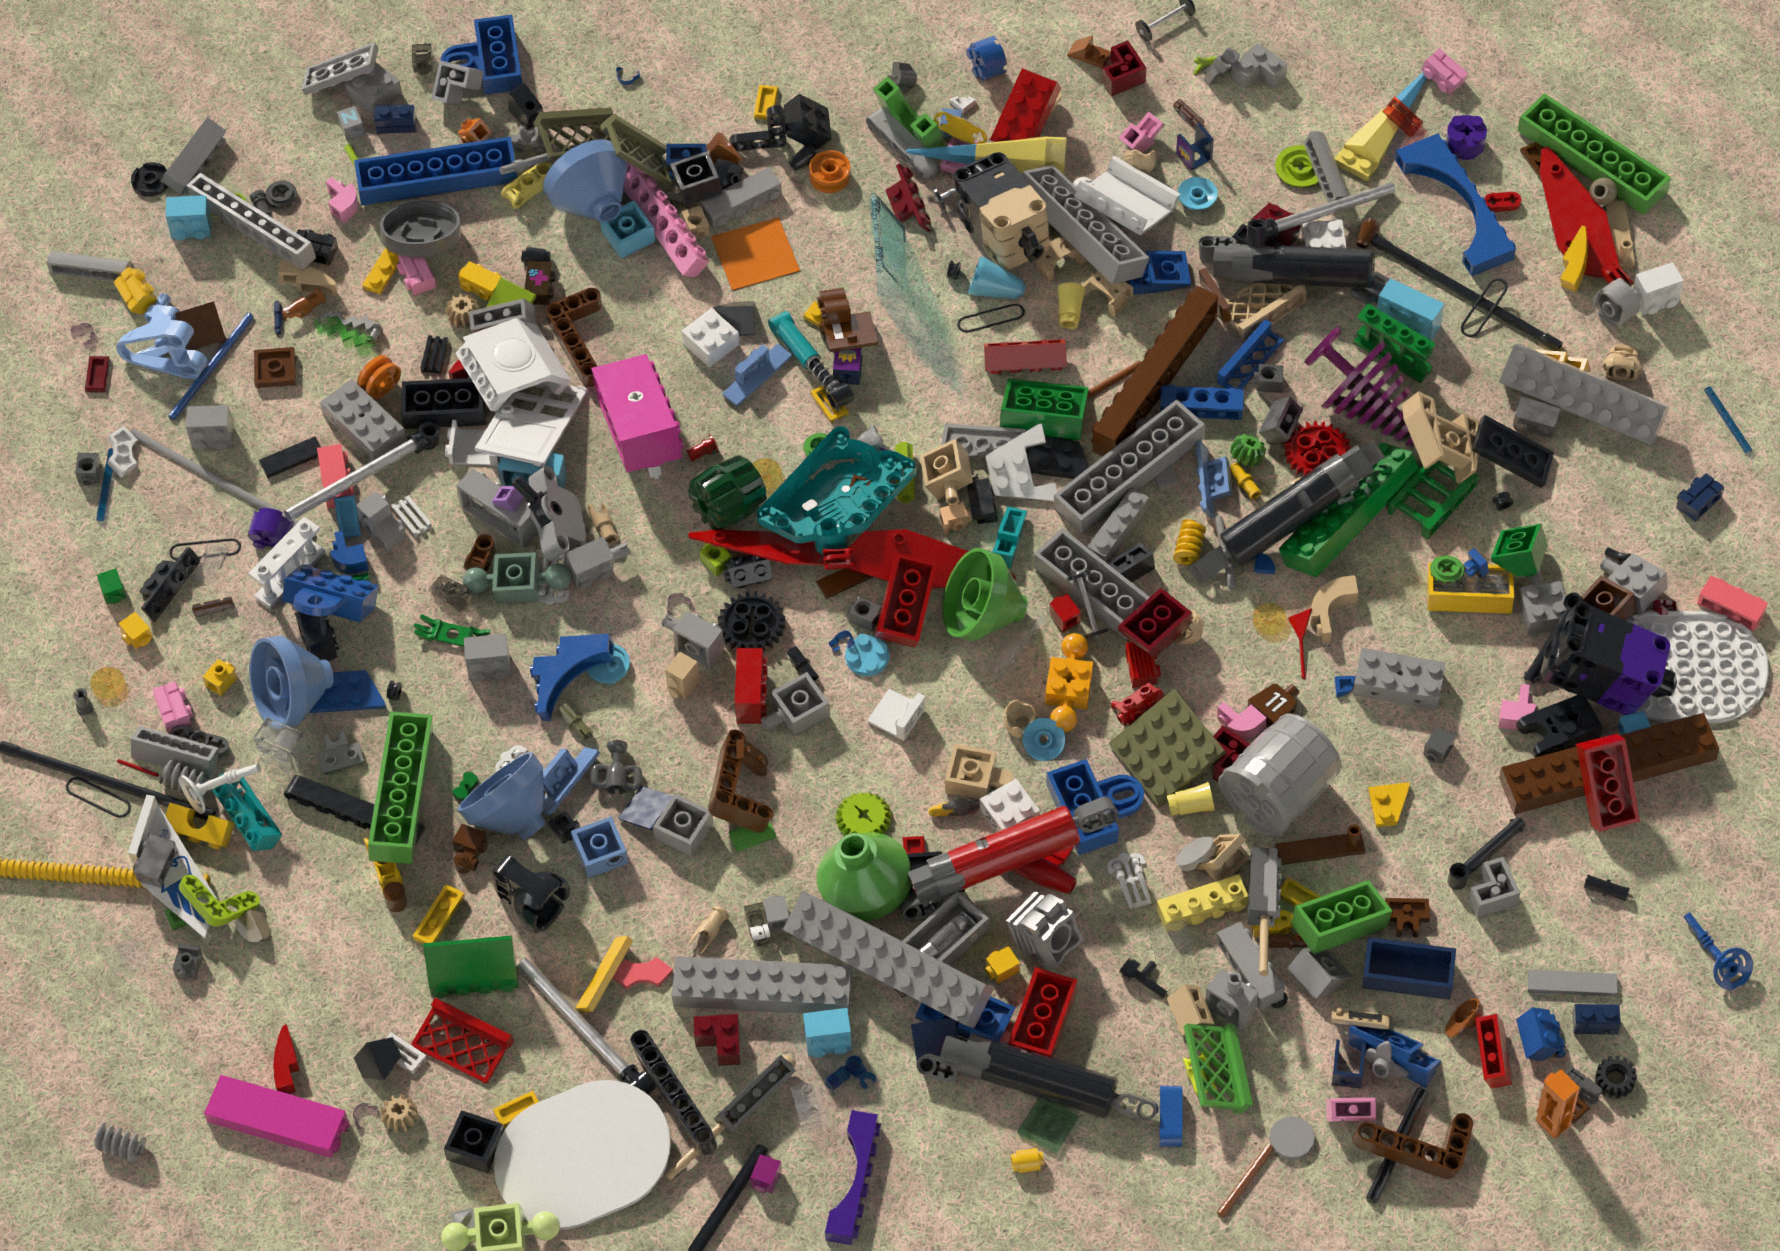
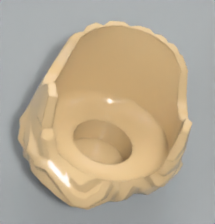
M1131 148L1124 153L1123 161L1147 175L1153 171L1157 160L1154 150L1145 155L1139 150L1131 151Z
M1190 610L1192 611L1191 623L1188 624V629L1172 642L1173 644L1192 645L1200 640L1205 624L1198 612Z
M1013 700L1007 705L1004 711V726L1012 736L1023 738L1024 730L1035 720L1036 713L1034 707L1019 700Z

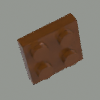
M214 301L175 313L177 321H184L194 329V333L186 345L187 350H195L226 340Z
M295 347L254 350L255 388L296 385Z

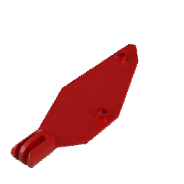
M1542 148L1540 177L1558 249L1565 255L1581 226L1586 227L1588 258L1584 275L1604 278L1608 284L1621 278L1631 287L1634 285V282L1619 265L1606 212L1590 197V193L1551 148Z
M716 529L690 532L688 534L690 539L712 544L715 547H723L784 564L826 565L823 560L825 556L816 551L814 541L795 543L771 531Z
M907 529L865 531L848 548L823 549V555H825L823 560L826 563L824 565L825 570L853 569L888 582L896 553L909 555L937 563L931 588L935 589L946 588L954 567L969 551Z

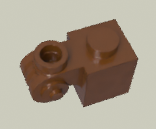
M461 824L452 842L454 850L460 852L454 856L455 868L457 872L464 874L470 870H476L479 863L478 857L480 853H485L488 841L486 840L485 832Z

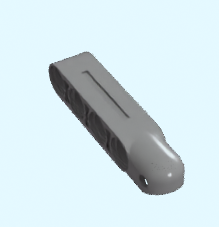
M882 107L866 117L868 127L871 126L875 130L874 132L881 139L883 138L893 151L896 150L900 154L898 156L905 163H909L912 166L911 169L923 179H929L937 175L938 164L933 158L906 152L908 149L925 147L885 108Z

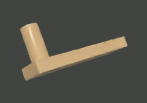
M1613 201L1604 206L1619 265L1623 270L1635 269L1633 242L1631 241L1625 201Z

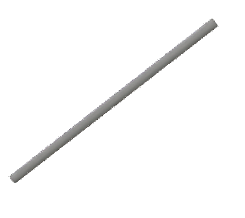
M133 428L130 431L140 442L254 506L278 510ZM294 519V526L299 522Z

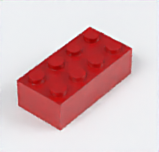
M1022 68L991 135V142L1039 138L1060 93L1061 86L1059 83Z
M896 553L889 575L875 638L916 648L922 631L937 563Z
M1613 734L1576 744L1591 826L1598 832L1640 822L1626 740L1618 734Z
M1035 967L1008 1044L1031 1053L1035 1052L1054 1058L1077 993L1078 979Z

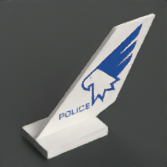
M146 795L128 851L129 857L134 866L135 861L140 859L142 845L145 840H148L150 834L175 841L178 851L162 888L143 882L142 885L206 939L210 925L180 892L179 884L183 876L188 874L194 875L215 898L216 896L159 807L155 796ZM197 898L201 903H208L204 898Z

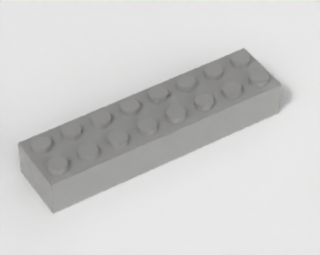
M1054 165L1023 171L1022 176L1046 203L1048 222L1110 283L1115 284L1143 277L1149 257L1106 215L1075 198L1077 187Z
M1519 343L1514 344L1499 380V383L1650 445L1655 443L1670 407L1668 404Z
M1175 400L1054 494L1055 509L1083 534L1114 510L1131 488L1138 491L1196 446L1197 441L1205 439V424L1183 404Z
M676 956L672 988L673 1007L784 1013H811L847 1008L849 1016L852 966Z

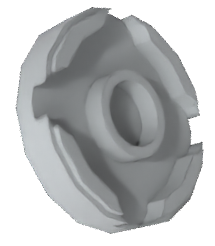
M1203 837L1191 842L1178 854L1176 863L1182 871L1197 869V864L1200 862L1204 864L1213 857L1217 849L1215 842L1211 837Z
M1294 1116L1278 1120L1271 1128L1269 1137L1270 1144L1280 1157L1289 1160L1305 1157L1312 1150L1315 1139L1313 1129L1309 1123L1302 1118Z

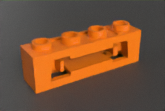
M1562 1069L1555 1074L1553 1072L1544 1079L1536 1121L1554 1139L1571 1126L1580 1087Z

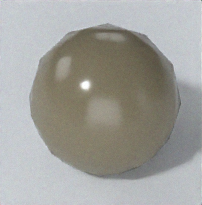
M1609 178L1595 180L1589 190L1590 197L1599 205L1612 203L1618 193L1616 184Z

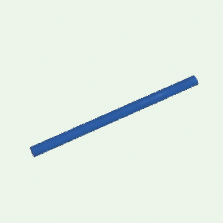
M247 313L201 372L200 376L170 412L169 418L175 420L252 321L254 316L251 313Z

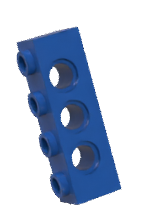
M1161 386L1160 412L1175 400H1178L1197 418L1242 420L1244 389Z

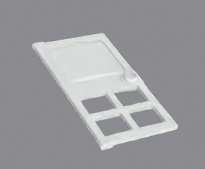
M547 382L534 385L546 389L541 397L519 391L513 393L497 410L494 418L476 445L475 451L544 467L582 400L588 393V388L568 385L562 392L576 395L572 403L549 399L552 390ZM515 398L537 403L533 411L514 408L511 404ZM545 405L567 409L563 418L540 413Z

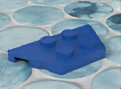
M366 670L333 672L332 687L325 689L324 694L309 713L386 709V704Z

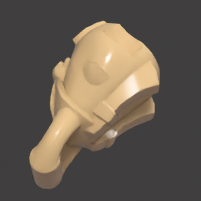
M1616 344L1612 346L1610 355L1604 359L1602 365L1606 377L1620 381H1635L1642 372V364L1638 360V351L1634 346Z

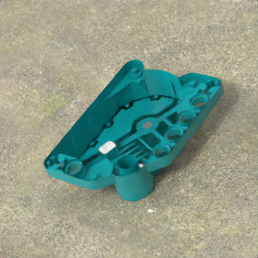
M835 427L757 510L758 523L795 543L814 541L815 549L821 555H823V549L847 548V538L851 534L865 531L917 473L916 463L914 460L893 450L878 452L874 447L863 441L850 439L849 430L846 427ZM857 459L854 460L853 464L851 462H841L832 469L821 470L814 477V480L809 479L825 463L833 460ZM853 475H858L869 479L866 481L856 479L854 485L852 487H849ZM895 479L900 481L896 485L890 484V481Z

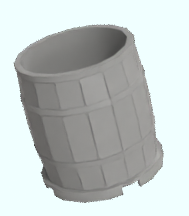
M1287 713L1281 716L1268 729L1264 730L1238 756L1232 766L1223 770V773L1219 776L1218 783L1221 793L1229 806L1235 812L1239 809L1248 817L1246 820L1248 824L1265 835L1277 837L1287 831L1289 824L1302 815L1326 790L1335 776L1340 773L1342 764L1334 745L1320 729L1298 715Z

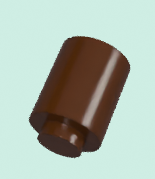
M399 882L388 883L383 889L386 907L392 912H400L407 906L404 886Z

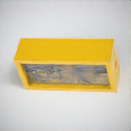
M1428 562L1427 611L1512 614L1514 579L1513 574L1498 565L1488 564L1489 573L1483 577L1478 572L1469 577L1464 571L1460 580H1455L1453 584L1451 582L1444 584L1443 581H1436L1435 577L1431 576L1430 565L1432 562ZM1451 568L1448 570L1443 569V573H1446L1447 571L1450 572Z

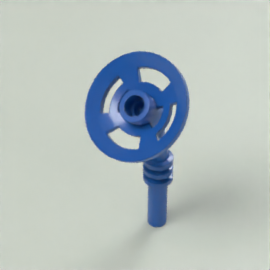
M1691 912L1687 913L1683 918L1698 936L1697 940L1701 941L1700 944L1703 945V948H1707L1716 959L1713 968L1715 982L1726 990H1734L1744 985L1753 971L1751 955L1746 950L1738 947L1727 949L1722 953L1714 944L1715 941L1711 939V935L1708 936V931L1705 932ZM1740 955H1742L1745 959V966H1743V961L1739 957ZM1718 969H1719V974H1720V976L1723 978L1722 981L1720 980V978H1719V976H1718ZM1739 972L1742 974L1738 980L1730 983V978L1736 976Z

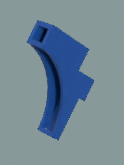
M609 633L560 637L559 645L556 647L557 655L534 657L533 665L530 666V674L537 683L538 702L535 703V712L542 721L551 722L552 713L558 698L577 676L600 664L613 662L614 642Z

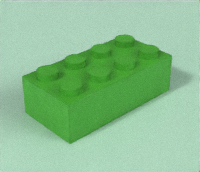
M1367 880L1295 906L1291 924L1313 954L1387 928L1392 910L1372 883Z

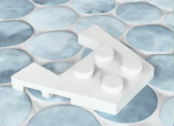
M1042 424L1036 425L986 455L995 497L1054 502V494L1057 493L1056 484L1051 483L1034 487L1025 450L1027 447L1046 443Z

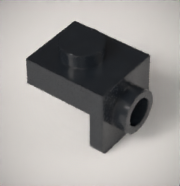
M564 811L550 820L548 826L564 844L567 841H572L571 831L580 828V823L577 820L574 821Z

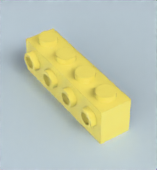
M1235 875L1157 900L1156 910L1165 931L1172 930L1175 932L1191 923L1198 925L1207 918H1220L1226 912L1232 910L1239 912L1243 910L1245 906H1248V894L1240 876Z

